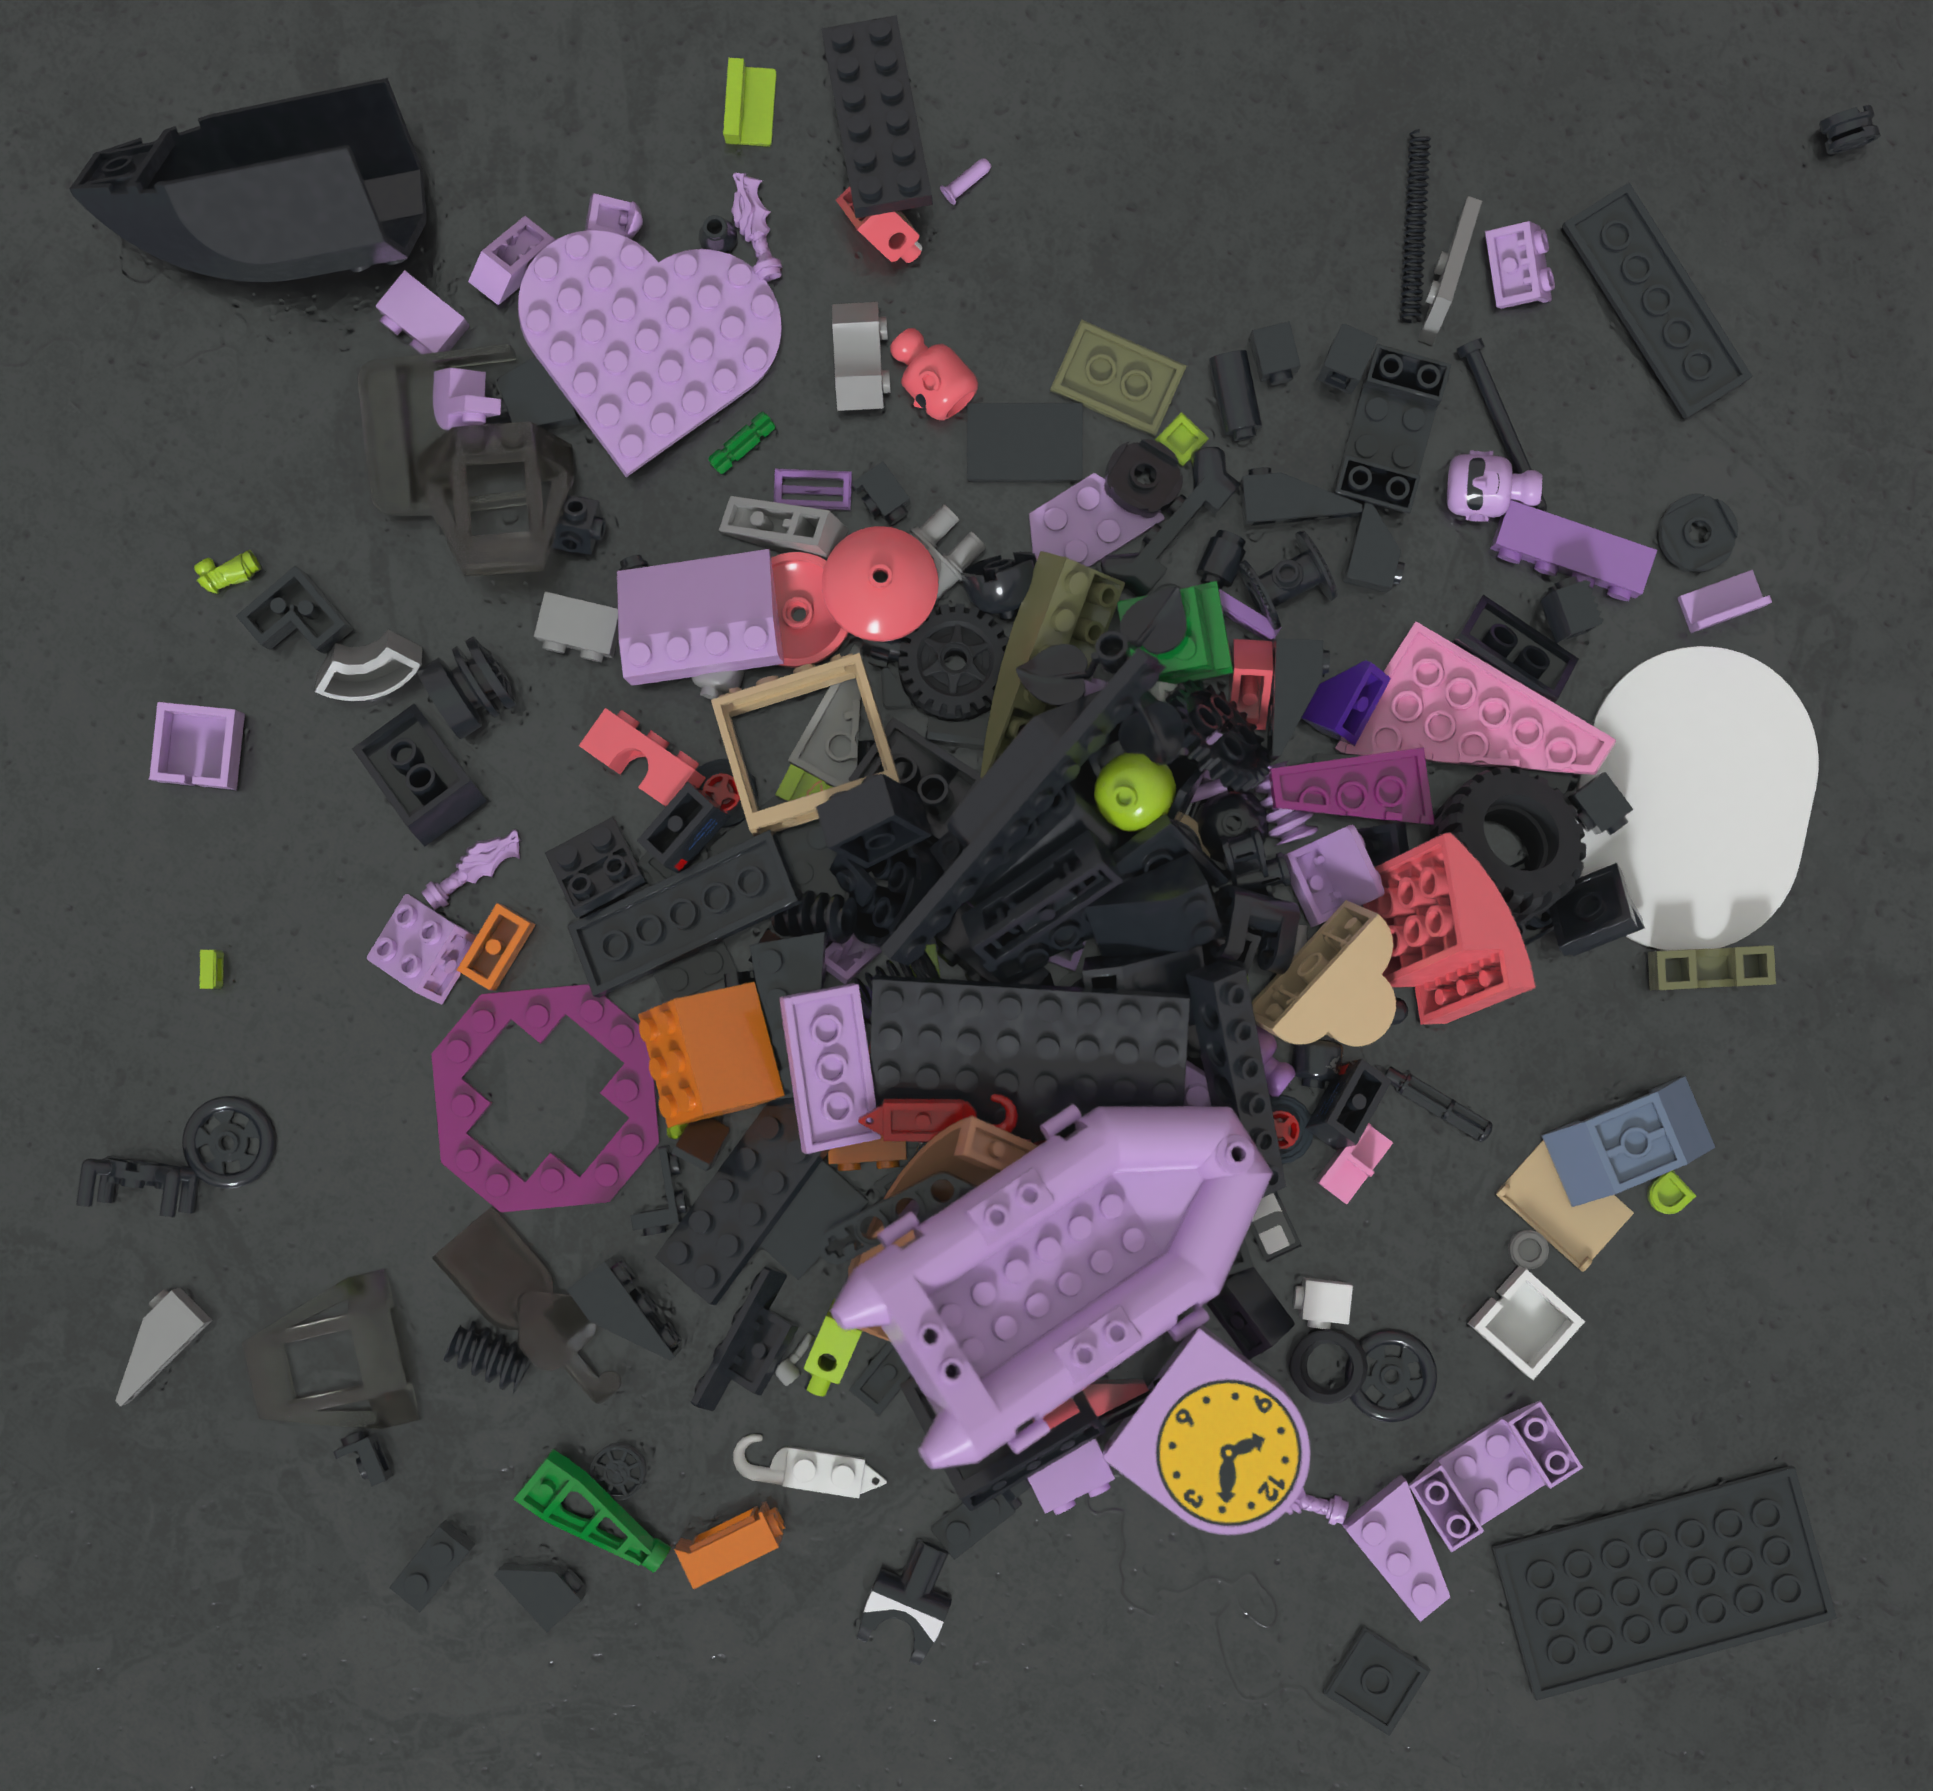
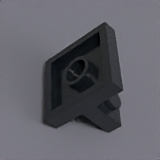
M1617 863L1575 880V885L1549 908L1558 947L1564 956L1569 954L1572 957L1645 928L1642 916L1628 894L1623 873Z

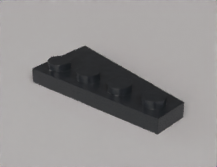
M828 931L750 945L758 996L785 1095L777 1098V1100L794 1097L779 997L823 989V982L826 977L825 949L826 945H828Z

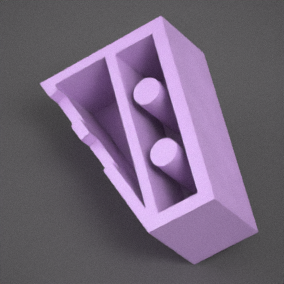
M1400 1474L1346 1518L1342 1526L1421 1622L1450 1598V1594L1407 1480Z

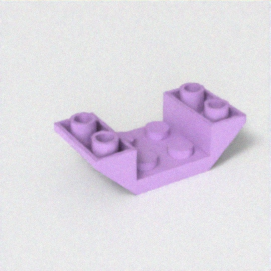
M1537 1401L1498 1418L1439 1456L1408 1486L1452 1553L1483 1533L1484 1530L1481 1526L1542 1486L1546 1485L1551 1489L1583 1467L1541 1401Z

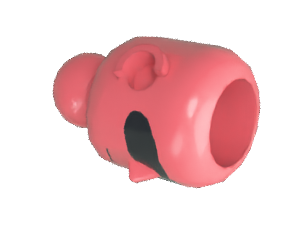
M914 328L904 330L891 343L890 352L892 356L908 366L901 379L902 386L915 399L913 405L924 409L932 418L937 420L951 418L961 411L975 396L978 389L977 377L950 347L944 344H935L928 348L924 343L923 335Z

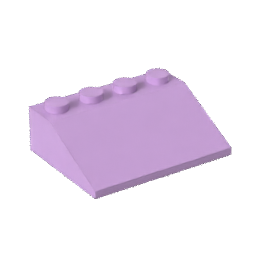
M770 549L617 571L618 631L623 678L631 686L696 677L713 672L737 671L784 664Z

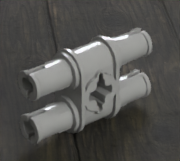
M944 504L920 528L915 526L909 530L911 532L910 535L919 540L929 551L936 565L939 586L935 606L939 604L938 600L958 580L962 581L961 572L964 573L965 568L986 549V545L973 532H970L947 555L944 553L941 555L936 550L938 548L936 544L959 521L958 517ZM877 572L874 574L873 579L878 583H883L888 579V576L884 572Z

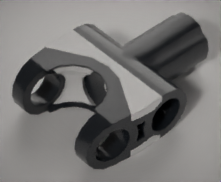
M917 1539L901 1577L880 1569L866 1601L857 1639L866 1643L872 1630L875 1631L880 1623L892 1618L901 1619L910 1625L915 1637L909 1662L919 1666L938 1637L952 1603L951 1598L933 1591L949 1552L936 1544Z

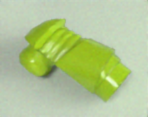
M247 550L217 568L213 559L206 558L195 564L194 570L200 576L197 581L204 589L219 594V589H222V587L251 580V577L261 570V565L253 552Z

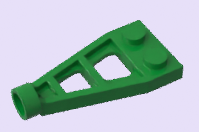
M554 1449L546 1456L513 1499L545 1522L638 1566L641 1564L652 1573L660 1567L671 1549L669 1545L659 1538H653L585 1470ZM570 1492H578L594 1507L595 1514L588 1519L581 1518L565 1510L561 1502ZM604 1517H607L627 1536L624 1539L618 1538L599 1529L598 1524Z

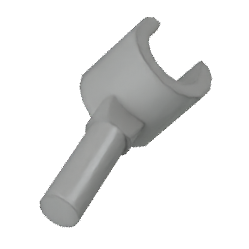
M809 1333L804 1336L794 1352L783 1360L775 1370L776 1376L785 1386L791 1384L802 1374L795 1366V1363L800 1360L815 1339Z

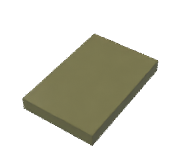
M1081 319L1050 392L1075 403H1083V406L1155 438L1187 366Z

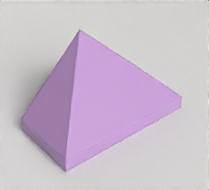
M853 933L847 942L843 944L833 942L825 949L826 971L846 985L882 951L879 947L859 941Z

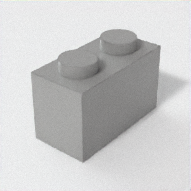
M544 592L534 634L538 641L543 642V649L565 653L566 647L581 651L579 657L596 662H602L603 656L614 657L619 636L617 608Z

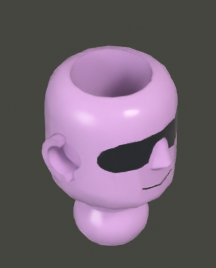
M1470 450V454H1460L1455 456L1450 462L1447 506L1454 514L1466 516L1468 521L1486 522L1489 521V517H1500L1509 509L1511 500L1530 507L1540 504L1542 474L1538 471L1527 470L1522 474L1512 473V464L1509 460L1502 456L1493 455V451L1480 452Z

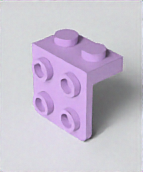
M1348 825L1284 855L1291 878V885L1311 928L1326 922L1345 900L1361 906L1382 897L1385 893L1381 876L1374 868L1366 851L1364 839L1353 825Z

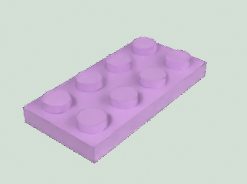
M851 983L779 997L802 1152L809 1154L881 1139L880 1134L858 1122L859 1117L876 1108L859 984ZM870 1117L866 1119L868 1122H873V1119Z

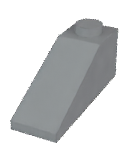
M730 496L719 532L782 553L804 552L827 560L835 546L846 537L848 528L829 510Z
M180 1287L170 1292L163 1289L149 1302L148 1306L152 1310L143 1318L115 1400L120 1407L130 1403L212 1321Z

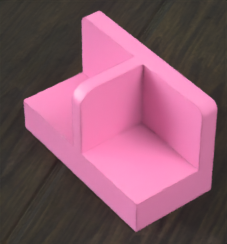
M1368 1123L1358 1144L1338 1149L1314 1181L1343 1203L1348 1204L1367 1177H1372L1375 1173L1373 1169L1393 1142Z

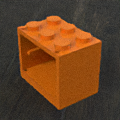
M755 982L676 998L638 1014L640 1036L646 1043L650 1058L649 1071L652 1078L656 1081L660 1097L659 1109L662 1116L666 1119L668 1128L749 1109L785 1096Z

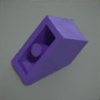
M1365 660L1320 683L1301 718L1320 733L1355 746L1391 678L1372 662Z

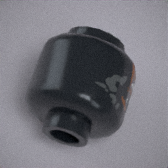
M1325 1034L1322 1038L1312 1043L1293 1045L1291 1066L1295 1069V1076L1302 1078L1301 1086L1325 1089L1326 1081L1333 1082L1338 1078L1344 1051L1340 1043L1335 1042V1039Z

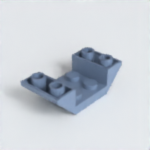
M1685 1076L1648 1090L1649 1094L1584 1121L1576 1120L1541 1135L1571 1207L1620 1193L1687 1165L1715 1148Z

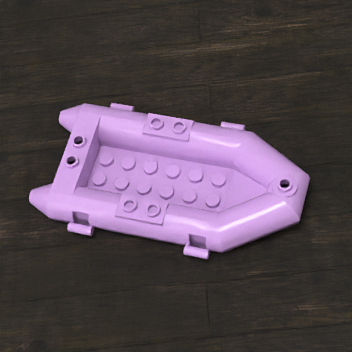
M1072 1104L1040 1125V1129L1047 1139L1046 1142L920 1225L916 1216L909 1212L877 1234L885 1249L853 1270L834 1303L831 1313L843 1330L881 1326L937 1413L935 1420L919 1447L922 1458L930 1468L935 1469L978 1463L1006 1442L1018 1454L1050 1431L1049 1426L1042 1418L1164 1332L1168 1331L1171 1337L1178 1342L1210 1320L1209 1315L1202 1306L1220 1293L1273 1174L1231 1107H1097L1082 1117L1079 1109ZM1075 1123L1076 1131L1064 1139L1056 1136L1057 1133ZM911 1230L914 1231L915 1238L899 1248L897 1245L892 1244ZM1191 1307L1193 1312L1177 1323V1316ZM1032 1418L1034 1423L1016 1435V1428Z

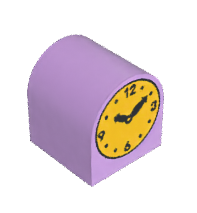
M1201 1325L1183 1339L1154 1378L1156 1380L1162 1377L1138 1411L1125 1418L1106 1442L1102 1459L1190 1525L1216 1534L1234 1535L1248 1533L1261 1529L1277 1520L1292 1506L1305 1484L1310 1464L1308 1433L1304 1421L1287 1391L1270 1375L1204 1325ZM1153 1381L1148 1386V1390L1154 1387Z

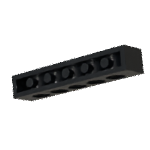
M1216 961L1186 974L1211 1107H1231L1272 1170V1177L1262 1197L1264 1198L1285 1188L1286 1182L1246 970Z

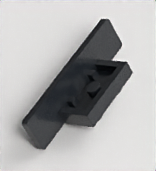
M765 1266L753 1279L750 1288L751 1292L743 1306L734 1314L732 1326L726 1338L716 1347L713 1354L714 1360L708 1371L699 1379L695 1386V1395L691 1400V1404L697 1408L714 1411L731 1380L753 1394L762 1396L799 1328L770 1310L787 1277L786 1274Z

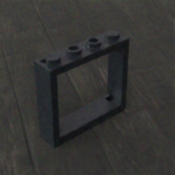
M911 1375L908 1380L899 1385L922 1429L927 1434L933 1419L922 1400L926 1396L913 1375ZM1083 1389L1072 1396L1080 1412L1050 1429L1047 1434L1018 1454L1013 1451L967 1479H964L958 1466L943 1467L960 1500L970 1512L1106 1432Z

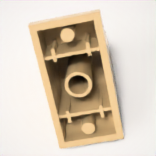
M1345 900L1296 953L1289 969L1284 974H1277L1252 1001L1256 1025L1292 1044L1312 1043L1326 1034L1345 1045L1365 1046L1382 1037L1389 1029L1396 1011V998L1393 988L1382 975L1390 962L1393 951L1392 934L1385 920L1378 913Z

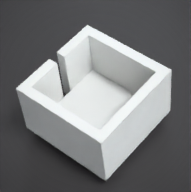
M1518 1266L1496 1291L1502 1297L1498 1301L1490 1298L1468 1324L1522 1373L1534 1380L1585 1321L1526 1268Z

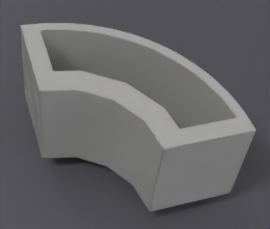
M878 302L832 304L837 411L884 408L883 393H891L890 371L882 370L880 340H888L887 316L879 317Z
M387 630L379 640L366 646L348 647L335 643L317 673L315 692L343 701H365L385 696L403 686L414 676L422 665V647L390 630Z

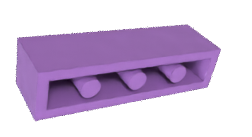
M1513 500L1510 501V506L1506 513L1500 517L1490 549L1499 552L1498 557L1500 559L1519 564L1522 559L1535 564L1534 570L1550 576H1556L1557 572L1571 577L1577 576L1578 582L1590 581L1589 588H1593L1594 585L1608 589L1607 595L1623 601H1629L1630 597L1637 598L1643 594L1657 553L1656 549Z

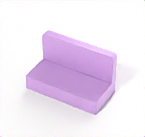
M1753 570L1678 597L1690 633L1760 609L1772 603L1770 595L1762 596Z

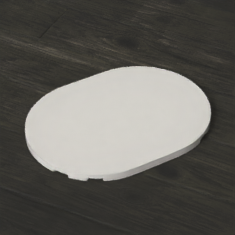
M1695 646L1667 651L1650 658L1629 671L1605 696L1592 721L1595 722L1594 727L1616 739V743L1596 775L1580 774L1576 791L1598 774L1606 772L1634 810L1625 816L1629 822L1612 835H1609L1606 830L1596 835L1592 830L1589 832L1584 830L1585 837L1581 839V842L1586 843V858L1582 860L1584 868L1580 877L1615 863L1619 865L1624 876L1628 894L1642 916L1645 927L1642 930L1626 936L1627 938L1661 951L1722 948L1745 938L1760 928L1781 906L1794 883L1801 861L1819 772L1817 740L1810 717L1797 694L1781 676L1760 661L1743 653L1718 647Z

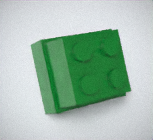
M1218 581L1179 589L1187 619V631L1183 641L1172 651L1164 654H1151L1166 667L1159 675L1157 682L1179 685L1181 682L1186 683L1189 679L1197 682L1198 680L1202 681L1234 673ZM1146 596L1118 601L1120 622L1125 612Z

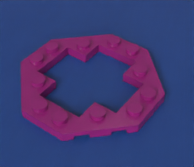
M589 984L481 994L431 1054L441 1163L499 1212L611 1202L660 1143L655 1080L649 1071L650 1058L646 1043L640 1036L639 1023L607 996L594 997ZM567 1015L624 1062L623 1066L600 1094L626 1114L629 1119L581 1176L551 1152L526 1181L468 1133L491 1106L492 1102L468 1083L464 1077L511 1020L541 1044Z

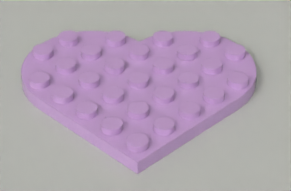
M601 230L579 231L560 237L543 248L528 266L519 291L518 317L528 346L625 477H628L753 388L770 369L781 339L780 310L765 279L759 280L758 274H754L753 267L745 261L721 251L709 249L687 250L658 262L640 244L620 234Z

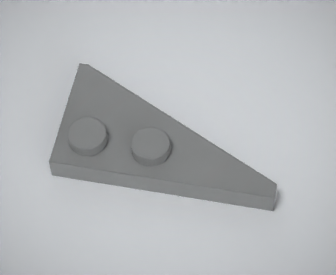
M1467 196L1448 253L1442 251L1439 256L1434 273L1440 275L1438 281H1432L1425 300L1430 306L1418 339L1420 342L1433 346L1448 312L1481 207V200Z
M854 644L849 654L860 653L863 660L861 647ZM856 678L829 687L788 759L790 764L823 780L832 787L849 783V777L857 768L861 694Z

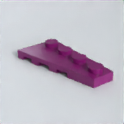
M1424 747L1269 769L1273 808L1434 825Z

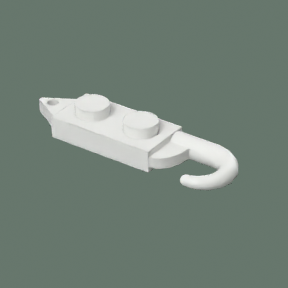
M750 1434L743 1437L736 1444L733 1451V1462L736 1470L743 1477L752 1481L859 1498L860 1494L887 1483L884 1477L865 1463L866 1458L793 1446L781 1448L772 1459L770 1467L752 1465L747 1462L745 1451L750 1444L763 1440L760 1434ZM877 1477L880 1481L875 1484L872 1479Z

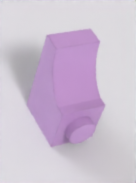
M524 216L481 251L468 282L499 305L520 288L524 274L532 260L555 239Z

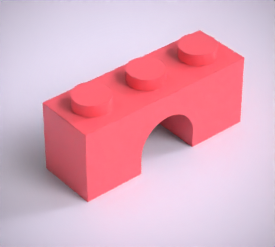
M605 708L579 745V747L620 775L630 761L638 757H646L648 760V772L638 788L665 807L687 782L700 788L706 779L696 771V768L699 766L698 762L682 751L677 756L671 754L666 750L670 743L652 730H650L647 736L636 729L640 722L623 710H620L616 716Z

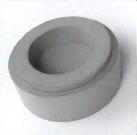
M1522 1230L1511 1238L1508 1252L1511 1260L1516 1265L1526 1269H1535L1547 1260L1549 1246L1544 1236L1533 1230Z

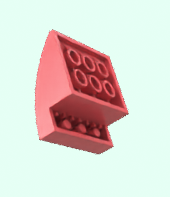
M1444 833L1374 867L1381 876L1385 893L1382 897L1363 904V907L1378 913L1385 920L1392 934V956L1382 975L1388 980L1392 988L1415 987L1421 1025L1447 1024L1536 988L1530 960L1521 933L1509 907L1480 863L1451 833Z

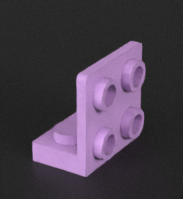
M405 894L367 955V960L412 991L442 1005L461 975L457 968L477 935L449 921L413 896Z

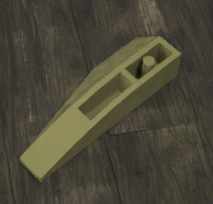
M1040 551L1033 570L1030 588L1018 610L1001 663L985 737L980 778L984 777L1032 718L1057 707L1045 704L1030 694L1020 681L1016 668L1028 662L1048 647L1058 644H1070L1084 653L1088 662V670L1092 661L1091 654L1096 652V641L1103 633L1108 631L1125 582L1069 558Z

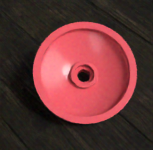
M868 527L845 537L830 553L822 575L823 598L833 619L850 634L869 641H892L914 632L929 617L938 595V573L929 551L912 535L892 527ZM877 572H884L887 574L888 579L883 583H878L873 579V576Z
M789 552L771 558L784 658V664H779V666L797 668L806 664H817L831 656L842 645L849 633L833 619L823 598L822 575L827 560L804 552ZM799 609L805 610L806 616L802 621L793 620L795 611Z

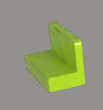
M728 58L723 129L726 144L770 146L772 144L777 75L775 69L746 67L743 58Z

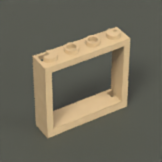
M860 653L842 657L840 654H837L830 659L829 663L815 666V664L802 665L794 669L791 675L778 678V676H768L758 680L756 686L743 690L738 687L730 688L729 693L719 695L718 698L711 700L747 824L754 837L768 830L778 832L819 819L816 806L828 801L829 797L834 793L848 791L858 786L866 777L759 811L731 717L856 678L884 769L883 772L877 774L883 773L901 784Z

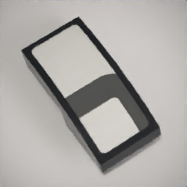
M1277 1191L1262 1198L1250 1224V1229L1266 1262H1269L1302 1245Z

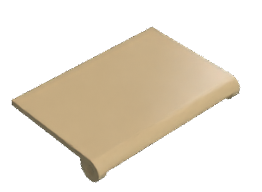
M1543 1140L1496 1192V1195L1538 1233L1544 1236L1550 1244L1582 1272L1592 1264L1594 1257L1634 1214L1615 1195L1571 1207Z

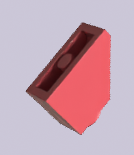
M1234 639L1231 657L1234 673L1230 674L1228 702L1235 701L1237 704L1236 709L1240 713L1246 712L1248 714L1247 722L1255 724L1257 730H1266L1273 677L1272 641Z

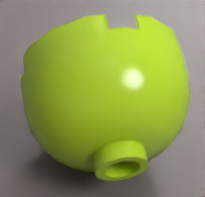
M1123 753L1115 756L1101 769L1095 783L1094 799L1100 814L1109 824L1121 830L1141 831L1163 814H1168L1175 800L1176 784L1167 765H1157L1144 754Z

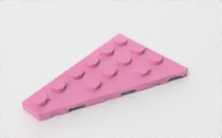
M1415 622L1384 670V673L1391 680L1356 745L1353 746L1339 741L1335 749L1343 755H1371L1424 747L1426 762L1596 775L1615 745L1616 739L1427 627Z

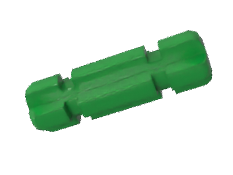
M760 412L751 420L752 424L750 426L746 424L723 444L724 448L722 450L718 448L709 456V463L718 473H725L733 466L732 461L740 460L760 442L759 438L762 435L766 437L775 429L774 422L766 413Z

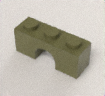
M1774 945L1648 952L1650 990L1776 984Z

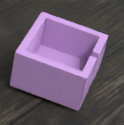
M158 702L149 779L161 783L237 790L245 713L234 709Z

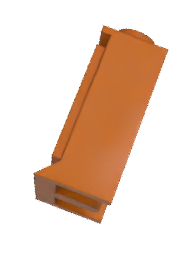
M767 1501L762 1503L760 1510L756 1506L695 1536L692 1541L680 1538L674 1550L692 1588L695 1589L779 1548L784 1534L783 1529L786 1526L776 1507L770 1509Z

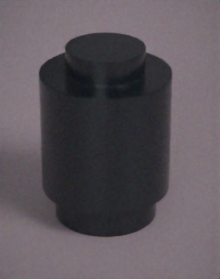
M1217 530L1215 537H1210L1196 570L1202 576L1201 582L1205 584L1218 581L1220 590H1222L1223 586H1232L1239 570V564L1246 553L1243 549L1246 541L1232 532Z

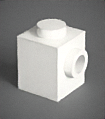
M1303 1277L1302 1286H1295L1293 1309H1299V1317L1308 1320V1327L1330 1329L1331 1323L1349 1325L1353 1285L1348 1282Z

